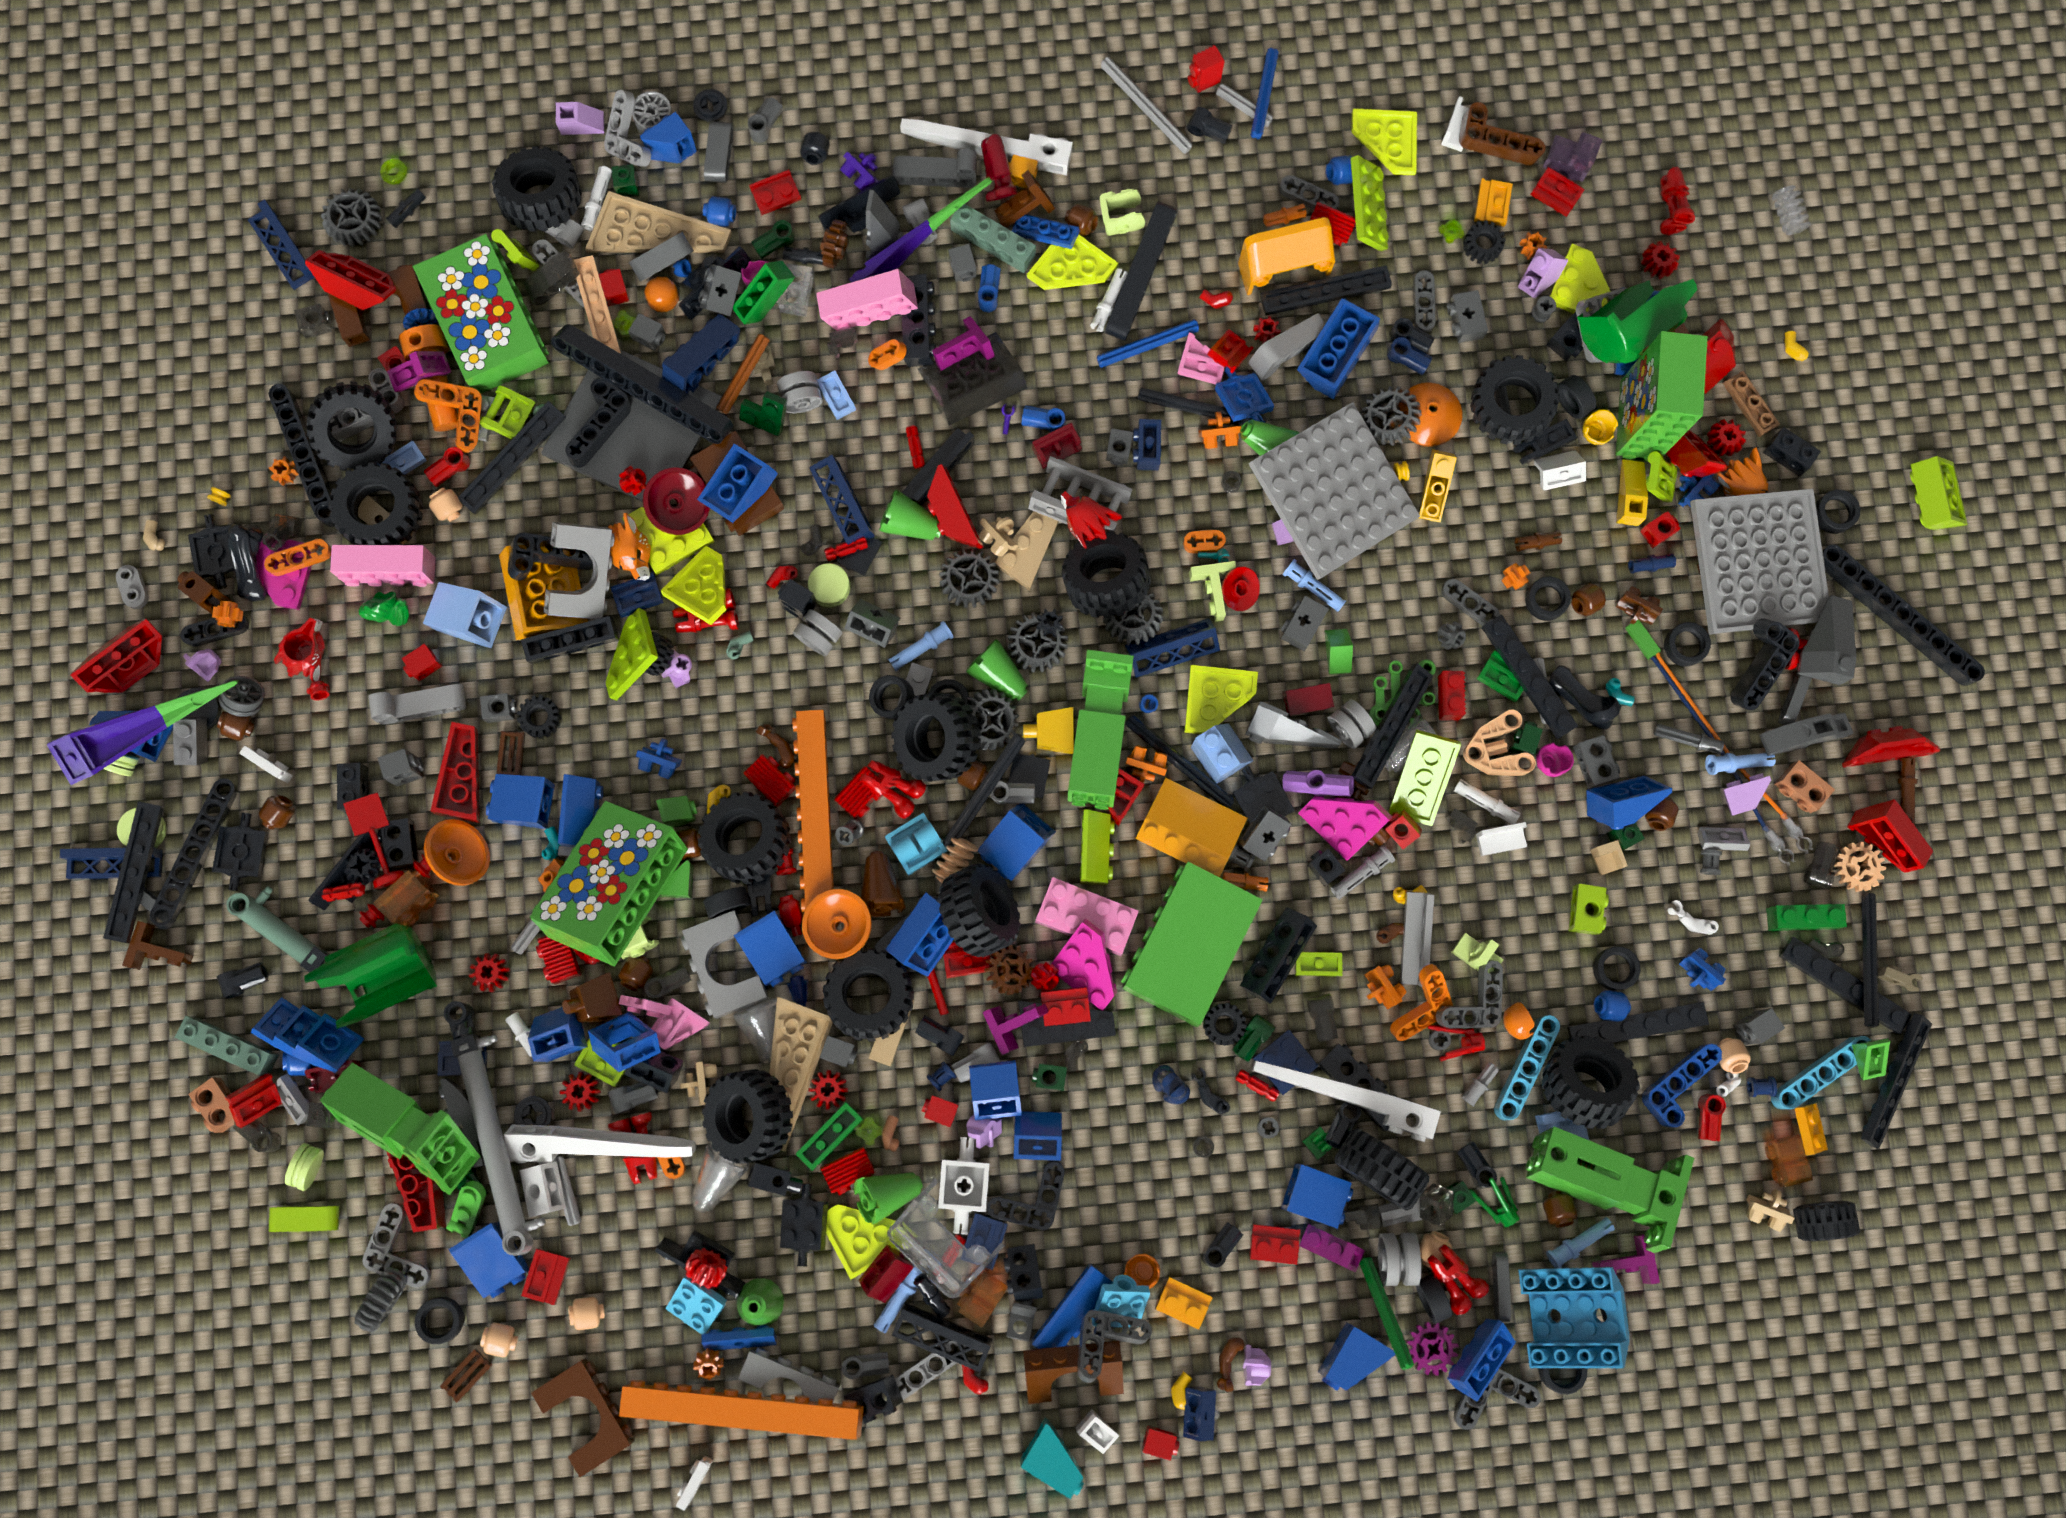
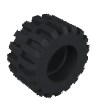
M1819 1202L1800 1205L1793 1209L1798 1239L1803 1241L1836 1240L1854 1237L1860 1233L1856 1206L1853 1202Z

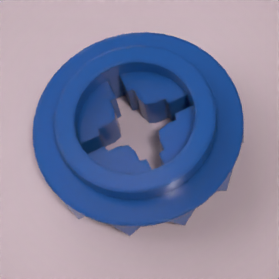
M427 308L412 310L403 319L404 329L406 330L423 325V323H426L425 325H439L433 310Z

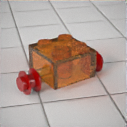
M423 853L421 854L423 859L420 862L413 861L416 870L413 872L408 870L374 901V904H367L369 910L366 912L359 911L361 915L359 920L367 928L371 926L377 928L375 922L378 919L384 921V915L394 924L399 923L411 926L419 919L418 915L423 910H428L437 902L435 899L440 895L423 878H431L429 872L432 870Z

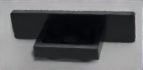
M889 175L819 214L818 218L824 232L830 228V225L832 226V222L835 219L845 222L853 234L866 228V207L869 191L874 190L889 209L885 202L901 193L895 177Z
M739 246L725 260L712 253L682 282L691 293L679 303V307L689 320H693L703 310V308H699V295L705 287L704 275L706 269L711 264L741 273V269H746L751 261L742 247ZM716 287L715 291L720 293L721 288Z
M369 832L359 835L308 899L311 904L326 910L332 901L327 902L326 899L322 898L325 888L353 884L347 879L348 877L344 872L346 870L345 862L349 860L350 854L357 852L358 849L368 848L372 851L375 849ZM361 861L357 869L362 871V867L367 863ZM354 896L346 900L353 903L357 897Z
M695 1230L690 1235L685 1248L665 1237L655 1249V1252L664 1259L676 1263L684 1270L688 1258H690L695 1249L701 1251L702 1248H705L707 1251L713 1250L715 1254H721L720 1258L726 1260L725 1265L727 1269L735 1255L731 1250ZM726 1272L724 1279H722L717 1287L726 1294L737 1298L746 1283Z

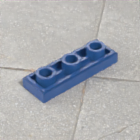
M1025 214L1015 222L1012 232L1023 238L1072 249L1080 230L1077 226Z
M767 1325L758 1326L756 1329L751 1330L737 1327L728 1332L714 1329L702 1334V1345L704 1350L709 1348L714 1351L777 1345V1337L774 1328H770Z

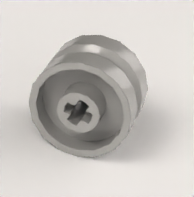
M1381 1233L1379 1235L1378 1266L1383 1286H1397L1400 1279L1405 1286L1419 1285L1421 1278V1255L1418 1238L1415 1233H1401L1399 1239H1397L1394 1233Z

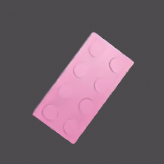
M899 269L816 293L820 318L837 332H847L855 326H867L876 320H888L893 315L908 314L911 310L918 308L914 283Z
M332 545L330 572L347 586H359V583H368L369 586L378 587L382 586V583H390L392 586L402 587L404 583H413L414 586L425 587L427 584H434L436 557L424 545Z
M1052 877L1035 923L1071 937L1086 918L1104 932L1106 951L1121 956L1139 911Z

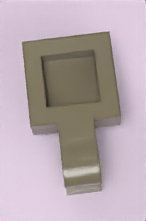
M770 345L766 346L753 369L755 374H762L765 386L774 384L770 370L776 369Z
M1893 965L1878 968L1879 979L1896 986H1903L1911 992L1919 991V988L1912 985V980H1922L1923 977L1921 975H1907L1901 972V968Z

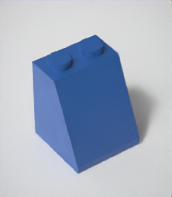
M98 711L97 715L91 719L89 726L135 711ZM173 724L131 750V752L156 762L173 730Z
M496 774L495 780H492L490 784L492 797L491 802L487 803L486 815L490 821L495 823L547 829L555 784L545 777Z
M1019 804L1009 810L977 852L981 854L980 857L983 861L994 865L1003 878L1012 881L1046 845L1056 831L1025 804Z
M775 911L734 934V937L765 986H777L784 981V976L789 973L792 975L797 974L804 969L803 965L807 963L782 919Z
M1295 1164L1281 1209L1338 1229L1339 1224L1342 1225L1346 1217V1211H1343L1346 1201L1350 1202L1353 1195L1352 1183L1308 1166Z
M500 1222L490 1223L449 1249L454 1259L483 1298L491 1295L493 1299L505 1292L503 1287L509 1283H512L513 1286L526 1278L524 1274L529 1271V1267L522 1255H509L504 1251Z
M1346 1322L1318 1372L1323 1376L1322 1381L1337 1391L1341 1387L1347 1391L1393 1358L1395 1353L1392 1349Z

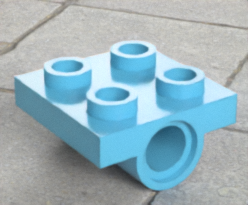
M924 812L884 836L908 876L941 857L942 853H947L940 837Z
M1117 1275L1112 1284L1102 1285L1094 1310L1142 1319L1150 1296L1149 1287L1137 1285L1135 1280L1127 1275ZM1092 1318V1324L1096 1327L1098 1323H1095V1319ZM1111 1322V1327H1122L1119 1322Z
M685 1276L665 1309L702 1335L709 1331L714 1321L724 1309L727 1299L711 1288L707 1289L703 1285L699 1287V1284L691 1283L692 1278Z

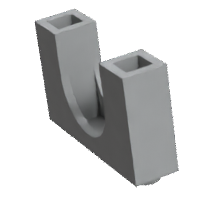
M552 522L550 544L557 548L585 551L591 558L593 573L590 581L579 590L559 591L546 589L543 612L550 616L587 619L603 618V614H606L607 611L605 592H608L610 585L607 573L608 569H611L612 557L609 556L610 547L614 545L612 530L600 526Z
M735 910L682 930L684 935L681 938L682 945L685 951H690L692 957L689 959V964L693 972L697 971L700 979L697 981L698 988L701 994L705 993L708 1000L705 1002L706 1010L709 1016L713 1014V1017L716 1019L769 999L764 983L759 975L734 985H722L716 982L710 974L708 963L712 951L721 943L734 939V934L743 930L738 913Z

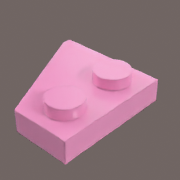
M1188 334L1177 374L1216 385V383L1221 382L1224 367L1207 355L1210 350L1209 347L1203 346L1195 339L1194 334Z
M621 995L619 1000L620 1005L628 1006L627 1011L640 1014L641 1010H646V1015L660 1018L661 1014L670 1016L672 1006Z
M671 998L667 1004L672 1006L670 1016L661 1014L651 1029L657 1033L659 1046L667 1050L707 1027L710 1022L674 998Z

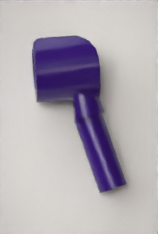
M1006 403L1002 407L1004 415L1002 434L1008 435L1011 416L1016 412L1017 408L1014 404L1012 413H1009L1006 410Z

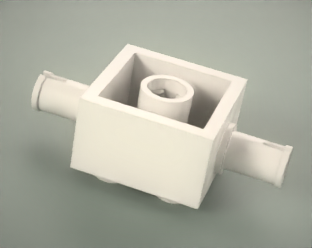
M960 1137L959 1158L957 1160H942L938 1208L953 1209L955 1212L953 1233L959 1234L960 1224H962L961 1234H968L969 1213L972 1211L986 1212L990 1163L976 1162L973 1159L976 1139L969 1138L967 1148V1137ZM962 1179H967V1183L971 1184V1188H967L966 1192H962V1189L957 1186L958 1183L962 1182Z

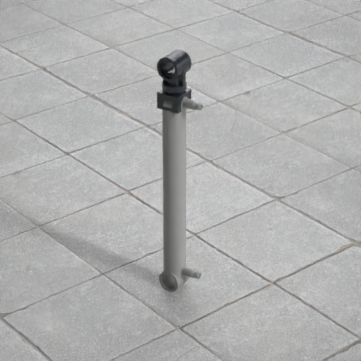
M452 1001L444 1009V1018L450 1025L453 1040L450 1041L453 1055L459 1061L503 1234L502 1247L509 1255H523L528 1253L533 1246V1238L529 1231L545 1225V1220L540 1218L525 1222L482 1056V1052L485 1051L484 1047L497 1042L498 1038L495 1034L483 1038L480 1035H476L473 1007L466 1003ZM461 1008L463 1014L461 1018L457 1020L456 1012L458 1011V1009ZM516 1237H519L521 1239V1246L519 1249L515 1248L514 1246V1240L516 1239Z

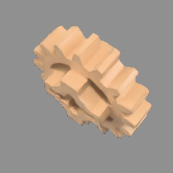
M1864 842L1847 844V847L1845 846L1840 849L1842 854L1835 855L1839 862L1833 864V867L1838 868L1834 875L1841 876L1839 883L1846 882V889L1849 890L1854 887L1855 892L1871 890V886L1876 887L1879 885L1877 880L1884 879L1880 872L1886 870V867L1881 866V862L1885 861V859L1878 858L1877 855L1880 851L1873 852V845L1869 844L1864 847ZM1854 852H1859V855H1856V857L1850 856ZM1863 877H1864V878H1866V877L1869 878V879L1866 880L1865 882L1859 881L1860 879H1863Z

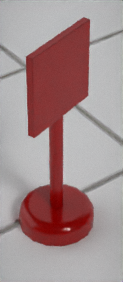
M378 792L343 803L354 836L369 832L384 872V875L374 879V889L384 888L405 880L407 877L403 871H389L375 832L376 829L389 825Z

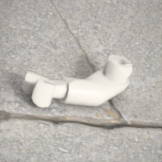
M1675 900L1671 902L1676 906V911L1671 907L1668 908V913L1670 915L1677 914L1679 920L1689 931L1708 935L1717 932L1716 930H1718L1719 925L1716 921L1693 918L1688 912L1683 910L1680 901Z

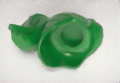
M390 591L387 594L377 592L373 599L361 604L359 615L367 620L379 623L389 620L392 625L401 626L408 622L409 608L406 599H397L394 591Z

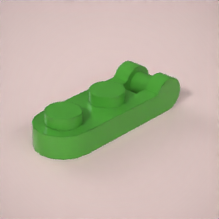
M468 1181L461 1188L451 1220L446 1228L451 1232L456 1231L460 1233L464 1239L473 1234L486 1197L485 1188L479 1182Z

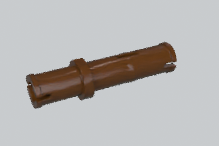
M1901 758V778L1898 779V784H1901L1900 806L1912 823L1916 825L1915 784H1918V779L1915 778L1916 759Z

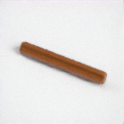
M762 334L757 335L717 405V409L724 414L729 413L768 345L769 338Z

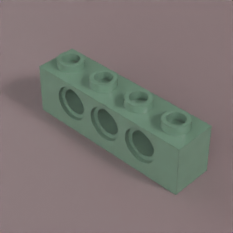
M966 204L961 206L950 219L951 231L1022 273L1026 272L1036 257V245Z
M185 1016L174 1037L258 1076H262L265 1073L270 1074L279 1057L277 1053L197 1017Z

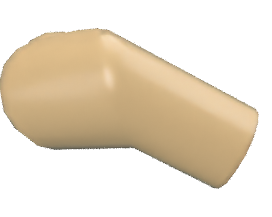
M146 520L143 534L144 542L149 549L162 551L165 541L158 539L156 536L158 522Z

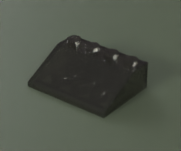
M996 332L987 336L994 352V357L988 360L980 351H977L943 370L939 369L936 360L934 365H925L918 368L926 387L948 426L1027 389L1022 368Z

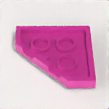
M264 535V541L261 543L256 555L261 583L275 605L300 611L312 565L281 576H274L265 569L264 562L270 554L303 544L304 542ZM302 552L295 553L293 555V562L300 563L304 558V554ZM276 560L274 561L275 565L272 567L278 569V565L281 563Z
M1321 796L1313 797L1298 813L1346 861L1392 818L1375 800H1366L1364 802L1348 798L1324 799Z
M1085 918L1051 964L1059 970L1056 975L1072 988L1087 986L1088 1000L1103 1011L1116 995L1117 988L1112 980L1111 972L1113 970L1109 954L1106 953L1104 932Z

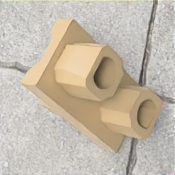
M998 517L996 522H988L986 518H982L979 522L984 527L978 535L979 538L989 545L994 539L996 540L990 548L995 555L1003 557L1008 549L1015 551L1019 545L1009 536L1014 532L1012 530L1014 522L1011 518Z
M703 1061L695 1063L697 1082H694L693 1073L686 1074L687 1083L680 1084V1089L687 1088L688 1097H694V1087H698L700 1106L706 1104L704 1103L705 1096L710 1093L708 1091L710 1087L706 1088L705 1078L717 1077L716 1064H703Z
M1774 1189L1771 1194L1764 1192L1762 1199L1750 1194L1746 1199L1749 1204L1746 1216L1753 1222L1760 1223L1764 1214L1770 1216L1767 1223L1768 1226L1781 1232L1786 1223L1792 1224L1795 1219L1794 1216L1790 1215V1210L1784 1208L1787 1205V1201L1781 1199L1782 1193L1779 1190Z

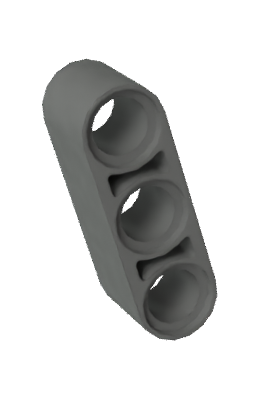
M710 121L704 163L705 181L727 183L733 141V123Z
M682 231L633 259L629 264L641 282L692 253L694 250Z

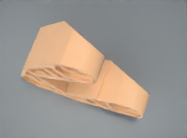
M1508 710L1480 727L1464 748L1463 757L1465 761L1487 775L1522 776L1531 772L1536 765V760L1531 754L1520 753L1490 760L1489 757L1507 753V743H1505L1504 739L1488 744L1484 743V741L1498 738L1519 728L1522 724L1521 714L1516 710ZM1507 715L1516 717L1517 723L1515 726L1506 724L1505 717ZM1471 747L1478 750L1480 754L1478 759H1472L1469 756L1468 751ZM1520 758H1527L1529 760V769L1524 770L1520 768L1518 763Z

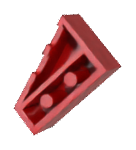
M1896 799L1856 810L1847 825L1850 830H1857L1865 837L1864 841L1866 843H1873L1883 851L1881 855L1904 873L1925 868L1933 853L1932 848Z

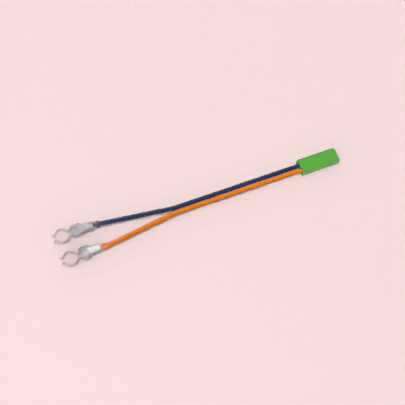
M1637 620L1634 625H1628L1625 628L1647 660H1653L1709 738L1721 740L1664 662L1659 653L1661 649L1640 620ZM1725 745L1723 747L1722 753L1720 754L1721 756H1724V754L1730 753ZM1738 769L1750 782L1749 777L1751 776L1745 769ZM1737 771L1733 772L1736 781L1740 780L1741 784H1743ZM1764 792L1763 797L1780 814L1788 835L1792 839L1797 840V848L1800 851H1805V854L1808 853V850L1802 849L1799 845L1800 839L1798 837L1800 836L1808 840L1809 849L1813 850L1811 848L1812 841L1808 837H1803L1802 828ZM1757 807L1753 809L1762 826L1764 835L1769 841V846L1775 852H1779L1778 858L1780 862L1787 863V866H1790L1789 862L1782 860V851L1780 849L1788 851L1791 854L1790 861L1796 862L1793 860V852L1785 849L1786 845L1783 839L1777 836L1774 830L1765 824Z

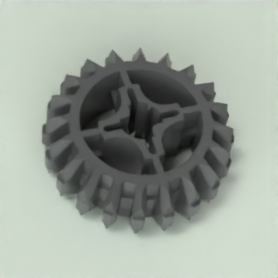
M351 187L348 192L341 189L340 195L333 193L334 199H327L328 206H322L325 212L321 214L323 219L322 225L326 229V233L335 242H340L344 246L349 243L350 246L354 247L356 242L363 246V240L366 239L370 242L369 236H377L375 229H381L379 223L383 221L380 215L382 213L381 208L369 193H364L359 188L356 192ZM367 210L366 219H365V221H363V217H364V215H365L364 212ZM339 214H341V217H340V219L338 220L339 223H338V225H337V218H338Z
M1389 386L1388 391L1385 392L1383 388H1380L1381 394L1377 396L1376 393H1373L1374 399L1366 400L1369 407H1363L1362 411L1365 414L1362 415V418L1376 442L1381 439L1382 445H1385L1389 440L1390 444L1394 446L1395 440H1398L1402 444V438L1406 436V438L1410 439L1411 435L1409 432H1417V428L1414 425H1420L1421 423L1418 418L1422 416L1421 410H1418L1421 407L1420 403L1415 402V395H1410L1407 389L1402 392V388L1398 386L1394 391L1393 387ZM1400 402L1408 407V415L1400 411ZM1395 413L1394 417L1392 416V418L1388 419L1389 415ZM1375 417L1383 420V429L1375 425Z
M973 548L971 549V554H967L966 549H962L961 556L955 551V559L947 557L948 564H942L944 571L939 573V577L943 579L939 582L940 586L945 587L942 593L949 594V601L956 598V606H959L961 601L964 602V608H968V603H972V607L976 608L977 601L981 605H985L984 597L991 600V593L997 592V588L993 585H999V579L995 578L999 576V571L994 570L996 568L995 562L989 563L991 561L990 556H986L983 559V551L975 555V549ZM971 563L966 569L959 567L962 564ZM979 566L987 573V582L977 575ZM973 573V581L971 580V582L966 583L965 576L968 577V575ZM952 575L961 581L960 591L953 586L951 582ZM972 588L980 590L977 593L967 594Z
M1153 593L1146 596L1143 595L1144 599L1139 605L1135 604V608L1130 612L1128 610L1123 612L1119 623L1115 615H1112L1111 618L1103 617V623L1106 624L1105 629L1107 632L1111 631L1112 638L1118 636L1119 643L1126 639L1128 646L1131 641H1135L1138 645L1140 639L1147 643L1148 636L1154 638L1155 631L1160 630V623L1163 622V609L1159 607V599L1154 600L1155 595ZM1146 609H1148V611L1151 614V618L1148 622L1145 621V617L1143 616L1144 611Z
M1035 612L1031 613V619L1024 615V623L1017 620L1016 626L1018 628L1011 627L1010 629L1014 635H1008V640L1012 642L1008 644V649L1014 650L1010 653L1011 658L1019 656L1015 663L1018 665L1024 662V670L1029 665L1032 666L1031 672H1035L1036 667H1040V672L1042 673L1044 672L1045 665H1047L1049 670H1052V662L1059 665L1060 660L1058 657L1064 658L1065 653L1062 650L1068 649V645L1063 643L1068 640L1067 635H1062L1065 632V628L1063 627V630H1056V641H1052L1051 638L1046 636L1044 637L1042 629H1036L1031 635L1021 636L1027 629L1036 627L1041 623L1037 620ZM1050 619L1046 620V624L1049 623L1050 626H1053L1054 623ZM1040 633L1041 643L1036 652L1034 641L1038 639V634ZM1019 643L1032 650V657L1022 651ZM1054 649L1047 657L1039 658L1042 651Z
M984 689L981 693L975 692L974 698H967V702L973 710L972 715L975 716L976 714L979 722L977 729H980L981 733L989 729L997 734L990 739L982 735L978 736V742H981V750H987L988 747L990 750H996V747L1003 748L1004 742L1009 743L1011 740L1009 735L1014 736L1016 733L1012 728L1019 726L1017 722H1014V718H1018L1019 715L1013 714L1017 707L1015 705L1009 706L1012 699H1004L1005 693L1000 692L997 694V690L989 692L988 689ZM990 701L996 704L997 707L988 710L981 705ZM1002 715H1003V724H1001V721H1000ZM987 716L991 717L990 724L987 723Z
M389 1267L378 1277L356 1313L355 1324L360 1326L359 1328L370 1333L378 1330L406 1287L407 1276L402 1274L403 1272Z

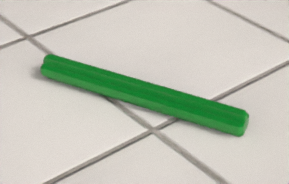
M1365 1257L1359 1262V1265L1400 1368L1402 1370L1410 1369L1414 1366V1361L1373 1259Z

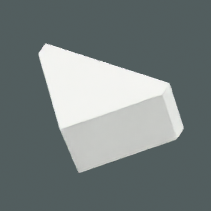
M1092 1409L1076 1426L1077 1433L1102 1454L1119 1437Z

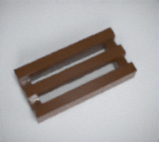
M501 731L496 774L521 775L525 744L524 732ZM507 736H510L507 771H503ZM516 737H518L515 772H512Z
M474 1349L440 1387L445 1389L447 1394L452 1396L453 1400L458 1403L493 1365L477 1349ZM476 1357L478 1360L451 1387L449 1384ZM482 1363L484 1367L458 1394L456 1390Z

